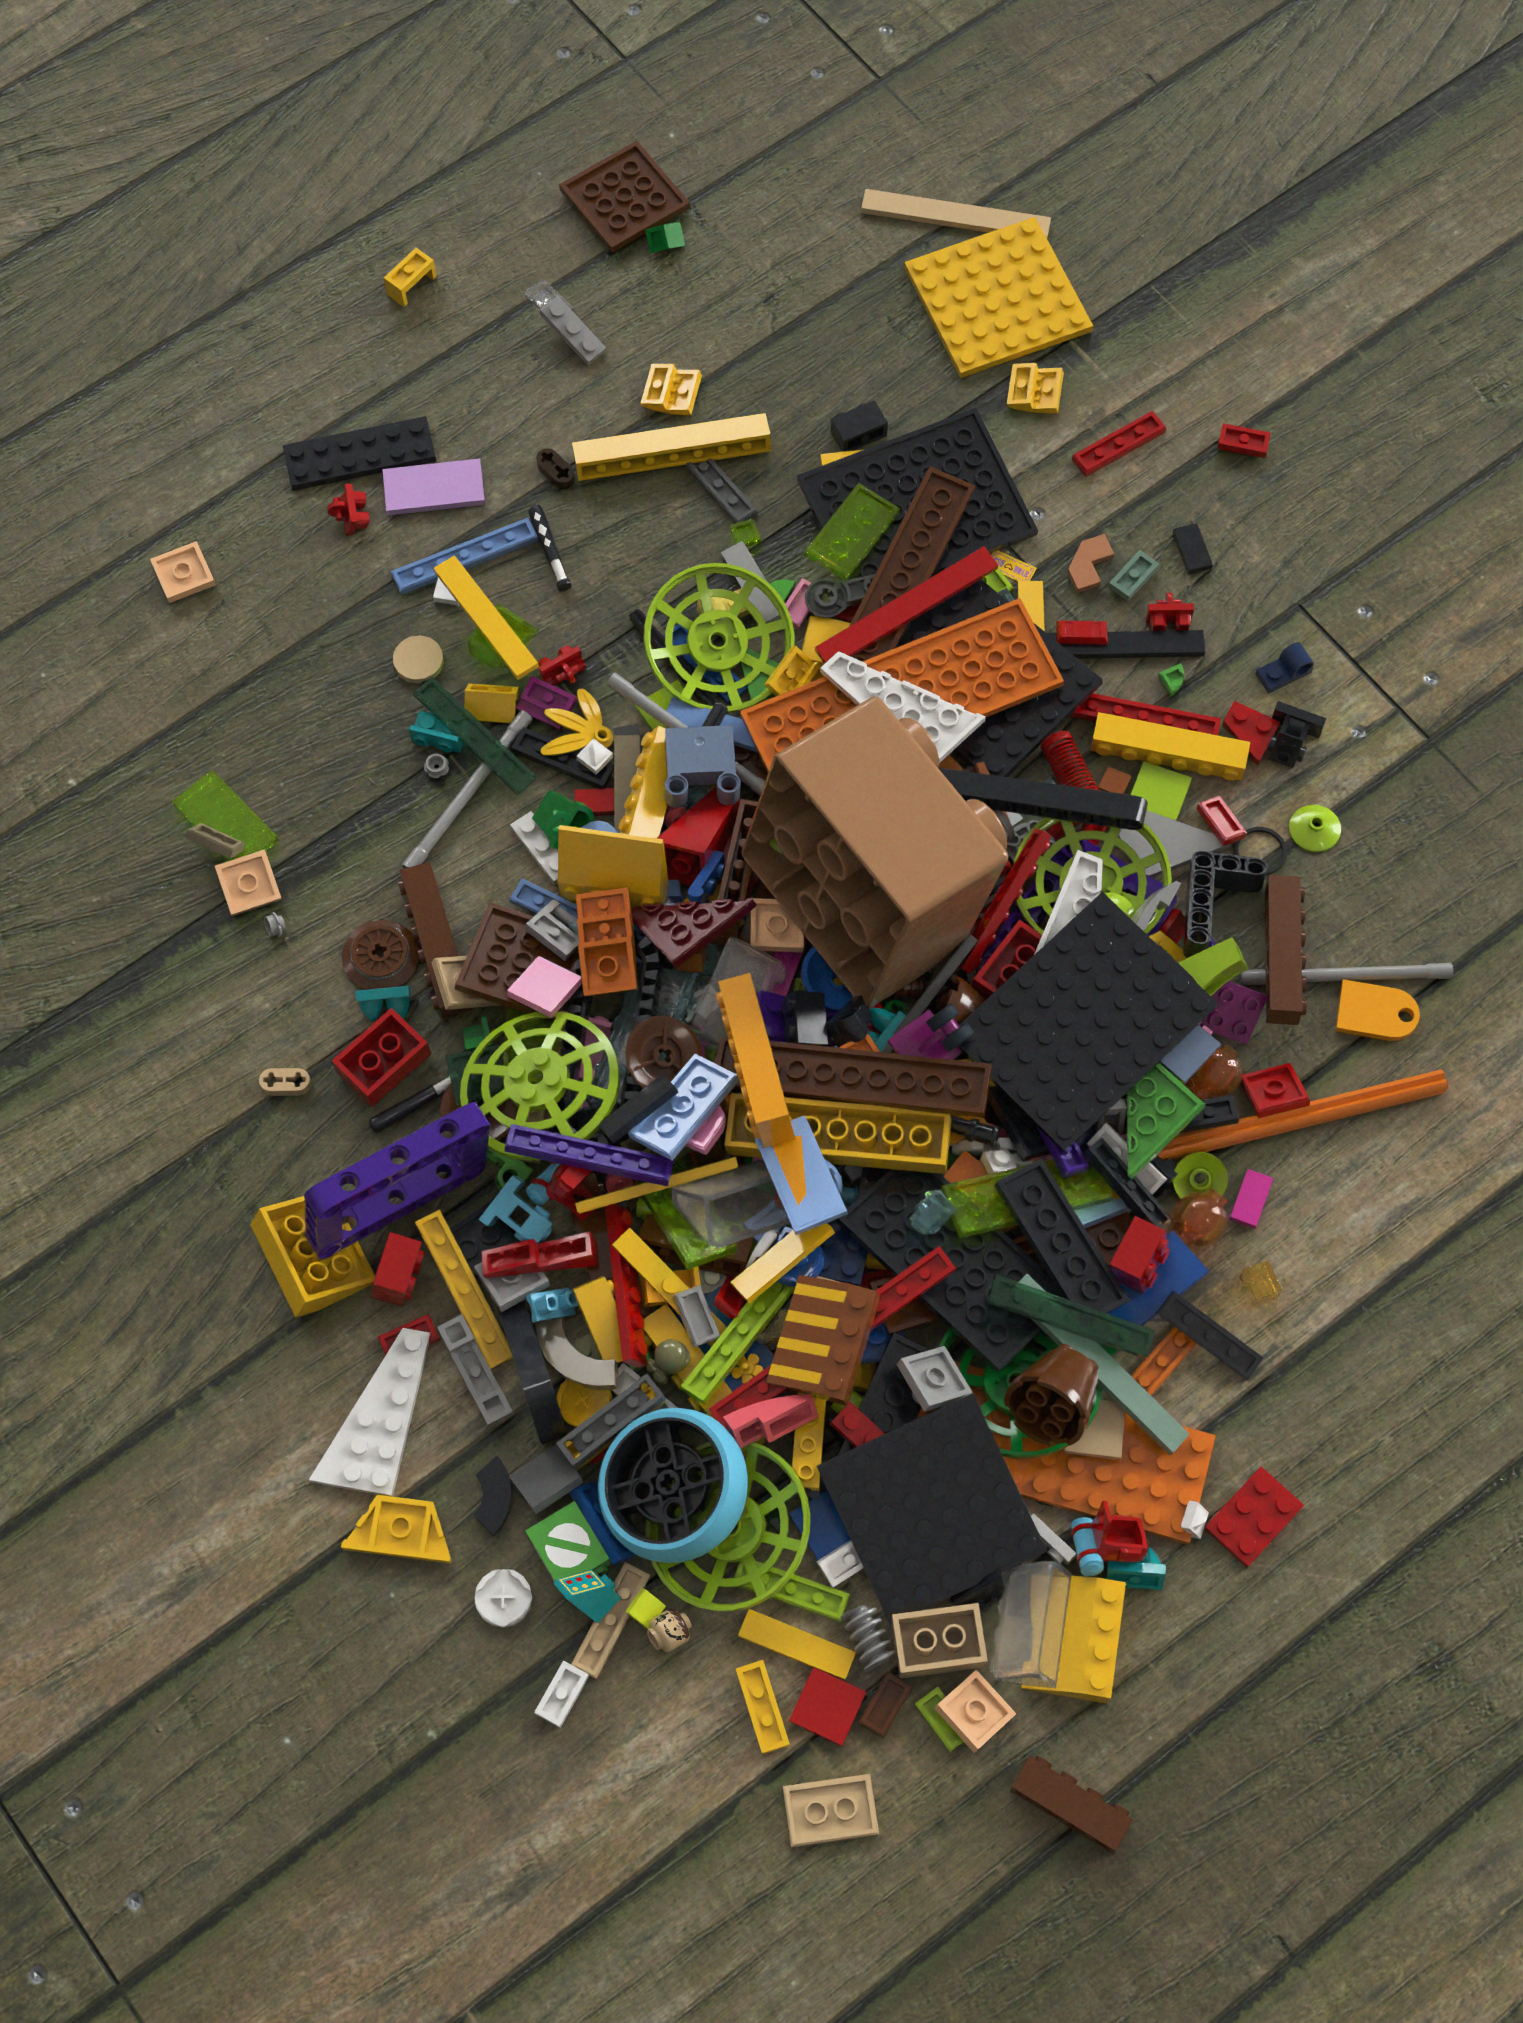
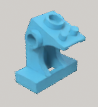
M512 1176L479 1220L486 1226H493L500 1218L516 1231L514 1236L521 1242L534 1239L538 1244L540 1240L544 1241L552 1231L551 1225L553 1223L549 1217L551 1214L539 1204L534 1208L518 1194L526 1182L519 1176ZM518 1205L530 1214L522 1226L510 1217Z

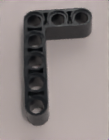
M1198 851L1193 854L1187 882L1183 954L1186 958L1209 948L1212 931L1214 888L1250 893L1259 892L1263 888L1268 869L1265 861L1254 857L1208 851Z
M524 1300L503 1312L497 1307L541 1445L565 1437L567 1435L566 1427Z

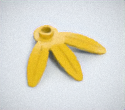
M585 689L577 690V698L586 720L567 710L549 708L544 711V714L550 720L577 733L564 735L550 741L541 748L543 755H561L585 748L593 738L606 748H609L613 743V733L609 728L602 726V715L596 700ZM598 734L602 735L605 739H601Z

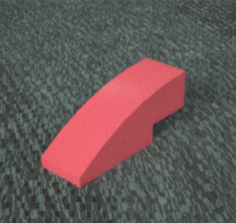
M801 1394L758 1402L723 1416L727 1430L741 1449L762 1437H765L768 1443L819 1416L812 1395Z

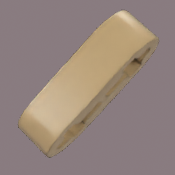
M271 1068L263 1071L259 1077L261 1089L264 1093L271 1096L304 1095L311 1089L312 1085L307 1071L299 1068ZM271 1077H275L277 1081L273 1084V1087H269L268 1083H266L270 1082ZM297 1077H302L304 1081L300 1083V1087H296L293 1083L297 1081Z

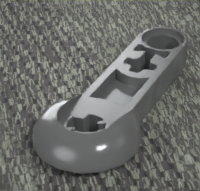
M875 574L845 581L829 578L818 579L807 587L805 604L808 610L817 617H835L848 606L861 604ZM822 594H827V597L831 596L829 602H824V599L820 600Z

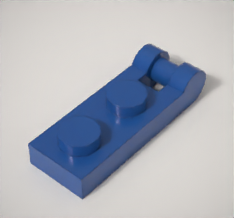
M719 851L713 852L688 889V900L690 902L697 901L698 904H703L710 895L714 894L716 886L720 879L722 880L725 870L724 853Z

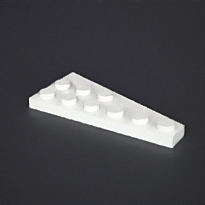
M839 651L820 668V672L856 705L871 697H879L898 720L901 718H911L917 721L933 739L938 751L939 763L985 722L986 716L979 713L973 714L964 710V707L955 703L953 705L946 702L934 693L903 680L901 682L892 678L891 674L884 671L879 672L867 667L866 663Z
M1080 850L1077 851L1035 954L1101 893L1102 859Z
M402 1328L311 1475L310 1482L393 1497L429 1347L430 1333Z

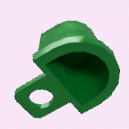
M548 790L532 819L549 838V845L552 848L558 849V830L560 825L581 828L594 821V814L592 809L584 803L573 802L555 791Z

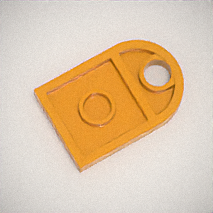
M1342 980L1335 1032L1386 1041L1403 1040L1413 1033L1419 1022L1420 1012L1416 1001L1408 993L1396 988ZM1398 1013H1409L1412 1021L1403 1022L1400 1020Z

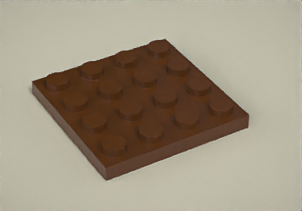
M638 141L633 142L559 184L562 194L611 253L645 235V229L660 226L690 209V202Z
M490 902L455 983V990L526 1014L538 1012L508 997L507 990L538 956L576 974L577 959L580 960L579 949L564 961L525 930L526 923L534 916ZM545 1018L544 1020L554 1022L556 1018Z

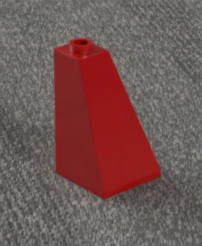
M715 787L657 838L663 839L668 880H678L681 885L690 887L713 852L719 851L723 853L735 826L740 797L735 804L724 805L717 799V787Z

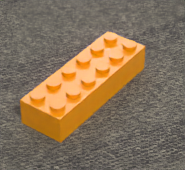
M747 973L718 981L721 992L716 993L722 1012L723 1023L728 1035L729 1046L735 1061L734 1065L741 1084V1091L755 1139H761L763 1148L796 1139L751 974Z

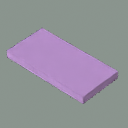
M480 458L382 469L387 516L485 505Z

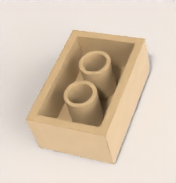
M979 1603L892 1614L891 1626L900 1679L986 1667L988 1659Z

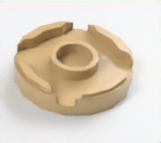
M421 635L411 636L401 641L395 648L393 654L394 668L399 677L407 682L419 684L422 681H430L442 670L444 664L442 649L430 637Z

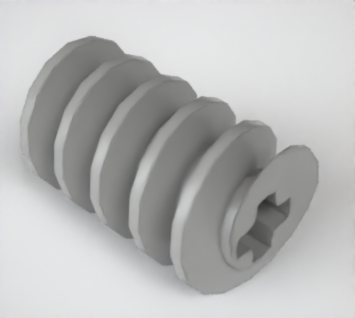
M866 1605L856 1607L840 1617L842 1621H849L845 1626L847 1632L855 1631L850 1636V1641L859 1642L854 1648L856 1653H864L859 1658L861 1664H868L864 1668V1672L887 1663L896 1654L895 1650L886 1651L885 1649L891 1643V1640H881L880 1638L887 1632L886 1629H876V1626L882 1621L881 1618H871L877 1611L876 1607L867 1608Z

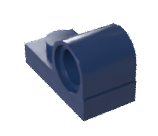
M1296 642L1285 648L1281 652L1279 659L1258 668L1255 674L1269 694L1312 673L1314 662L1302 644Z

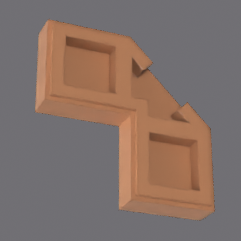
M1105 534L1082 541L1069 566L1068 575L1077 593L1099 587L1101 580L1093 565L1114 558V552Z

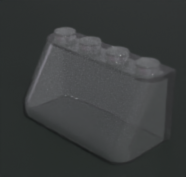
M732 936L728 939L691 1027L702 1047L718 1053L721 1036H728L716 993L721 992L718 981L750 973L756 994L761 990L776 994L774 991L777 983L782 984L787 969L784 968V962Z
M760 1159L740 1165L729 1171L671 1188L675 1208L707 1245L715 1248H721L790 1224L764 1161Z
M1040 1561L1019 1564L1003 1574L1004 1594L998 1606L1000 1621L999 1627L996 1628L994 1634L996 1644L995 1656L990 1661V1671L1000 1683L1056 1688L1072 1573L1058 1562Z

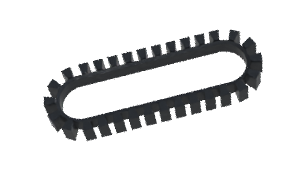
M635 931V954L643 962V969L632 1031L639 1023L650 1017L657 1016L656 1006H658L660 998L658 991H661L662 986L660 974L663 973L662 963L653 943L646 936L639 942ZM577 959L576 971L582 977L580 960ZM583 984L570 997L572 1004H569L568 1013L578 1015L589 1021L593 996L584 997ZM567 1020L565 1025L566 1032L574 1036L584 1046L587 1028L577 1022ZM563 1040L562 1044L565 1049H561L560 1056L562 1057L576 1049ZM582 1059L567 1066L570 1072V1079L578 1081ZM627 1067L620 1107L643 1090L633 1080ZM567 1090L563 1098L557 1102L561 1112L574 1101L575 1091ZM570 1117V1118L567 1119L566 1121H567V1123L569 1124V1126H570L571 1130L573 1131V1133L575 1134V1133L578 1132V1131L575 1130V1129L572 1127V1124H571V1118H572V1117ZM557 1126L553 1127L556 1134H561ZM603 1132L594 1134L589 1139V1141L608 1145L611 1142ZM626 1133L619 1141L623 1142L629 1139V1134Z

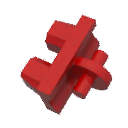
M345 484V493L340 497L333 498V502L327 506V512L330 516L336 517V521H344L346 535H353L355 529L367 528L370 519L368 512L356 511V508H365V492L353 491L352 484Z
M1166 592L1165 600H1156V604H1148L1146 623H1150L1152 631H1166V623H1175V630H1189L1194 613V603H1182V599L1173 600L1172 592Z
M566 645L559 649L558 657L553 660L547 657L539 660L538 669L542 680L553 686L564 680L570 685L575 683L574 675L586 669L579 647L571 648Z

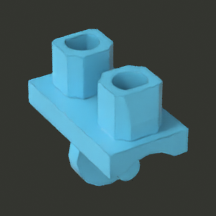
M569 1288L533 1293L526 1296L527 1302L531 1307L532 1323L573 1316L576 1314L574 1308L579 1306L573 1291H570Z

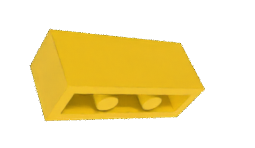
M601 1276L573 1288L572 1291L601 1359L615 1360L618 1363L622 1361L616 1302L613 1297L615 1296L614 1284L611 1279L606 1281V1278Z

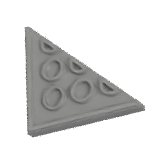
M1146 810L1144 823L1160 839L1166 850L1171 870L1191 863L1195 852L1208 851L1217 853L1231 847L1232 843L1223 846L1215 834ZM1121 829L1118 838L1130 845L1140 859L1154 853L1152 846L1138 831ZM1160 863L1146 868V875L1152 878L1161 875Z

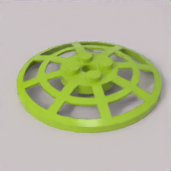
M708 563L683 570L661 587L646 615L643 642L652 672L659 683L672 696L681 702L697 708L712 709L713 706L697 703L690 699L695 689L699 688L714 693L727 692L732 705L726 706L728 708L727 713L754 706L765 700L772 693L766 688L758 696L742 703L737 689L752 682L760 672L771 676L776 669L766 664L770 650L769 634L784 629V656L794 646L795 634L786 604L767 581L743 567L725 563ZM705 574H728L739 577L746 582L739 594L725 589H708ZM695 577L698 592L686 597L675 609L663 601L666 594L676 585ZM754 587L760 589L771 600L779 613L780 620L766 624L760 611L748 600ZM710 598H725L734 601L728 612L713 610ZM700 600L703 614L698 616L694 622L681 614L689 605ZM743 607L753 616L757 622V627L746 629L737 618ZM658 609L669 618L665 631L666 648L652 650L651 626L654 614ZM675 623L688 630L687 644L673 646ZM713 635H720L724 640V645L721 647L714 646L711 642V637ZM761 636L762 649L758 660L747 654L746 651L748 640ZM691 655L692 659L698 664L692 675L684 670L676 656ZM669 658L675 671L687 681L682 693L676 691L665 680L655 660ZM739 662L753 668L746 677L734 682L730 669ZM706 670L720 672L724 685H711L700 680Z
M1044 818L1026 834L1014 860L1015 863L1035 828L1045 831L1052 825L1061 822L1065 837L1055 842L1046 851L1044 856L1040 855L1036 862L1038 866L1036 874L1037 896L1023 899L1021 894L1016 901L1024 920L1041 935H1043L1044 930L1031 918L1027 909L1042 906L1047 915L1051 916L1053 908L1050 904L1057 901L1077 851L1083 852L1080 840L1104 841L1100 852H1085L1103 860L1101 892L1116 893L1123 896L1131 903L1135 912L1146 900L1144 899L1147 886L1146 868L1160 863L1163 887L1172 882L1171 866L1166 850L1158 836L1145 823L1142 829L1136 831L1148 841L1154 853L1142 859L1139 858L1130 845L1118 838L1121 828L1111 827L1108 833L1093 830L1075 832L1072 821ZM1067 845L1070 846L1073 857L1064 866L1050 861L1059 850ZM1114 846L1122 850L1132 863L1119 868L1117 863L1110 858ZM1045 871L1060 877V890L1045 894L1043 882ZM1137 873L1139 884L1137 896L1122 891L1123 878ZM1166 908L1161 910L1155 909L1152 919L1144 930L1146 934L1156 926Z
M557 1011L552 1017L556 1019L550 1028L532 1029L517 1034L515 1026L536 1019L550 1018L540 1012L525 1014L504 1023L492 1031L478 1045L464 1069L460 1089L461 1107L468 1104L467 1085L470 1074L483 1075L481 1091L484 1104L479 1108L484 1116L491 1113L499 1123L510 1128L511 1124L538 1130H546L557 1126L561 1135L589 1140L600 1129L598 1125L611 1114L620 1089V1067L616 1053L604 1033L592 1022L578 1015ZM567 1020L574 1021L589 1029L598 1038L599 1042L584 1047L574 1036L561 1030ZM505 1033L508 1040L493 1053L488 1063L475 1064L483 1051L497 1037ZM534 1036H546L541 1048L526 1050L521 1041ZM557 1038H560L571 1044L576 1050L561 1057L552 1049ZM512 1046L517 1056L509 1065H495L500 1056ZM602 1051L606 1052L610 1067L608 1089L592 1085L593 1067L590 1056ZM581 1059L584 1067L583 1082L570 1079V1072L567 1067ZM535 1075H543L541 1082L537 1084L530 1083ZM490 1076L504 1077L505 1089L491 1098L489 1089ZM567 1090L579 1092L574 1101L561 1112L557 1102L563 1098ZM588 1095L603 1100L593 1118L574 1134L566 1120L580 1109ZM511 1099L519 1107L516 1119L505 1116L497 1107ZM547 1109L552 1117L539 1122H527L529 1111ZM489 1136L488 1148L500 1155L518 1160H541L504 1152L505 1144Z
M710 1442L696 1447L704 1457L716 1452ZM755 1442L741 1448V1450L747 1451L745 1464L748 1475V1488L745 1506L737 1522L738 1528L736 1532L729 1534L724 1541L708 1552L711 1556L717 1558L712 1573L708 1574L693 1559L684 1562L686 1567L695 1576L707 1582L701 1598L693 1596L683 1589L668 1571L669 1568L682 1562L664 1563L651 1561L661 1581L672 1593L685 1602L701 1609L715 1612H735L751 1608L766 1601L791 1579L800 1565L807 1548L810 1534V1509L803 1484L794 1469L781 1456ZM758 1454L769 1458L779 1465L792 1482L779 1492L777 1487L768 1478L755 1471ZM700 1471V1472H698V1473L700 1474L701 1479H702V1477H703V1471ZM753 1480L763 1485L772 1495L770 1499L760 1505L749 1497ZM720 1488L714 1490L709 1507L697 1519L698 1526L711 1512L716 1503ZM797 1493L803 1512L801 1540L787 1537L789 1518L785 1502ZM681 1506L675 1510L674 1516L676 1518L682 1513ZM777 1507L780 1515L779 1535L766 1531L765 1515ZM646 1519V1537L658 1541V1526ZM761 1543L775 1546L769 1559L758 1568L753 1554L760 1547ZM783 1549L796 1551L797 1554L785 1575L772 1588L767 1590L762 1576L774 1566ZM743 1561L748 1575L738 1578H722L728 1562ZM752 1583L757 1596L751 1600L735 1604L712 1602L719 1586L738 1587Z

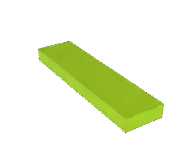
M743 1561L739 1562L734 1578L748 1575ZM756 1561L758 1568L763 1565V1563ZM772 1567L764 1574L762 1578L766 1589L772 1588L785 1575L786 1571ZM793 1574L791 1579L770 1598L841 1623L840 1617L844 1614L850 1594ZM752 1583L738 1586L755 1593Z

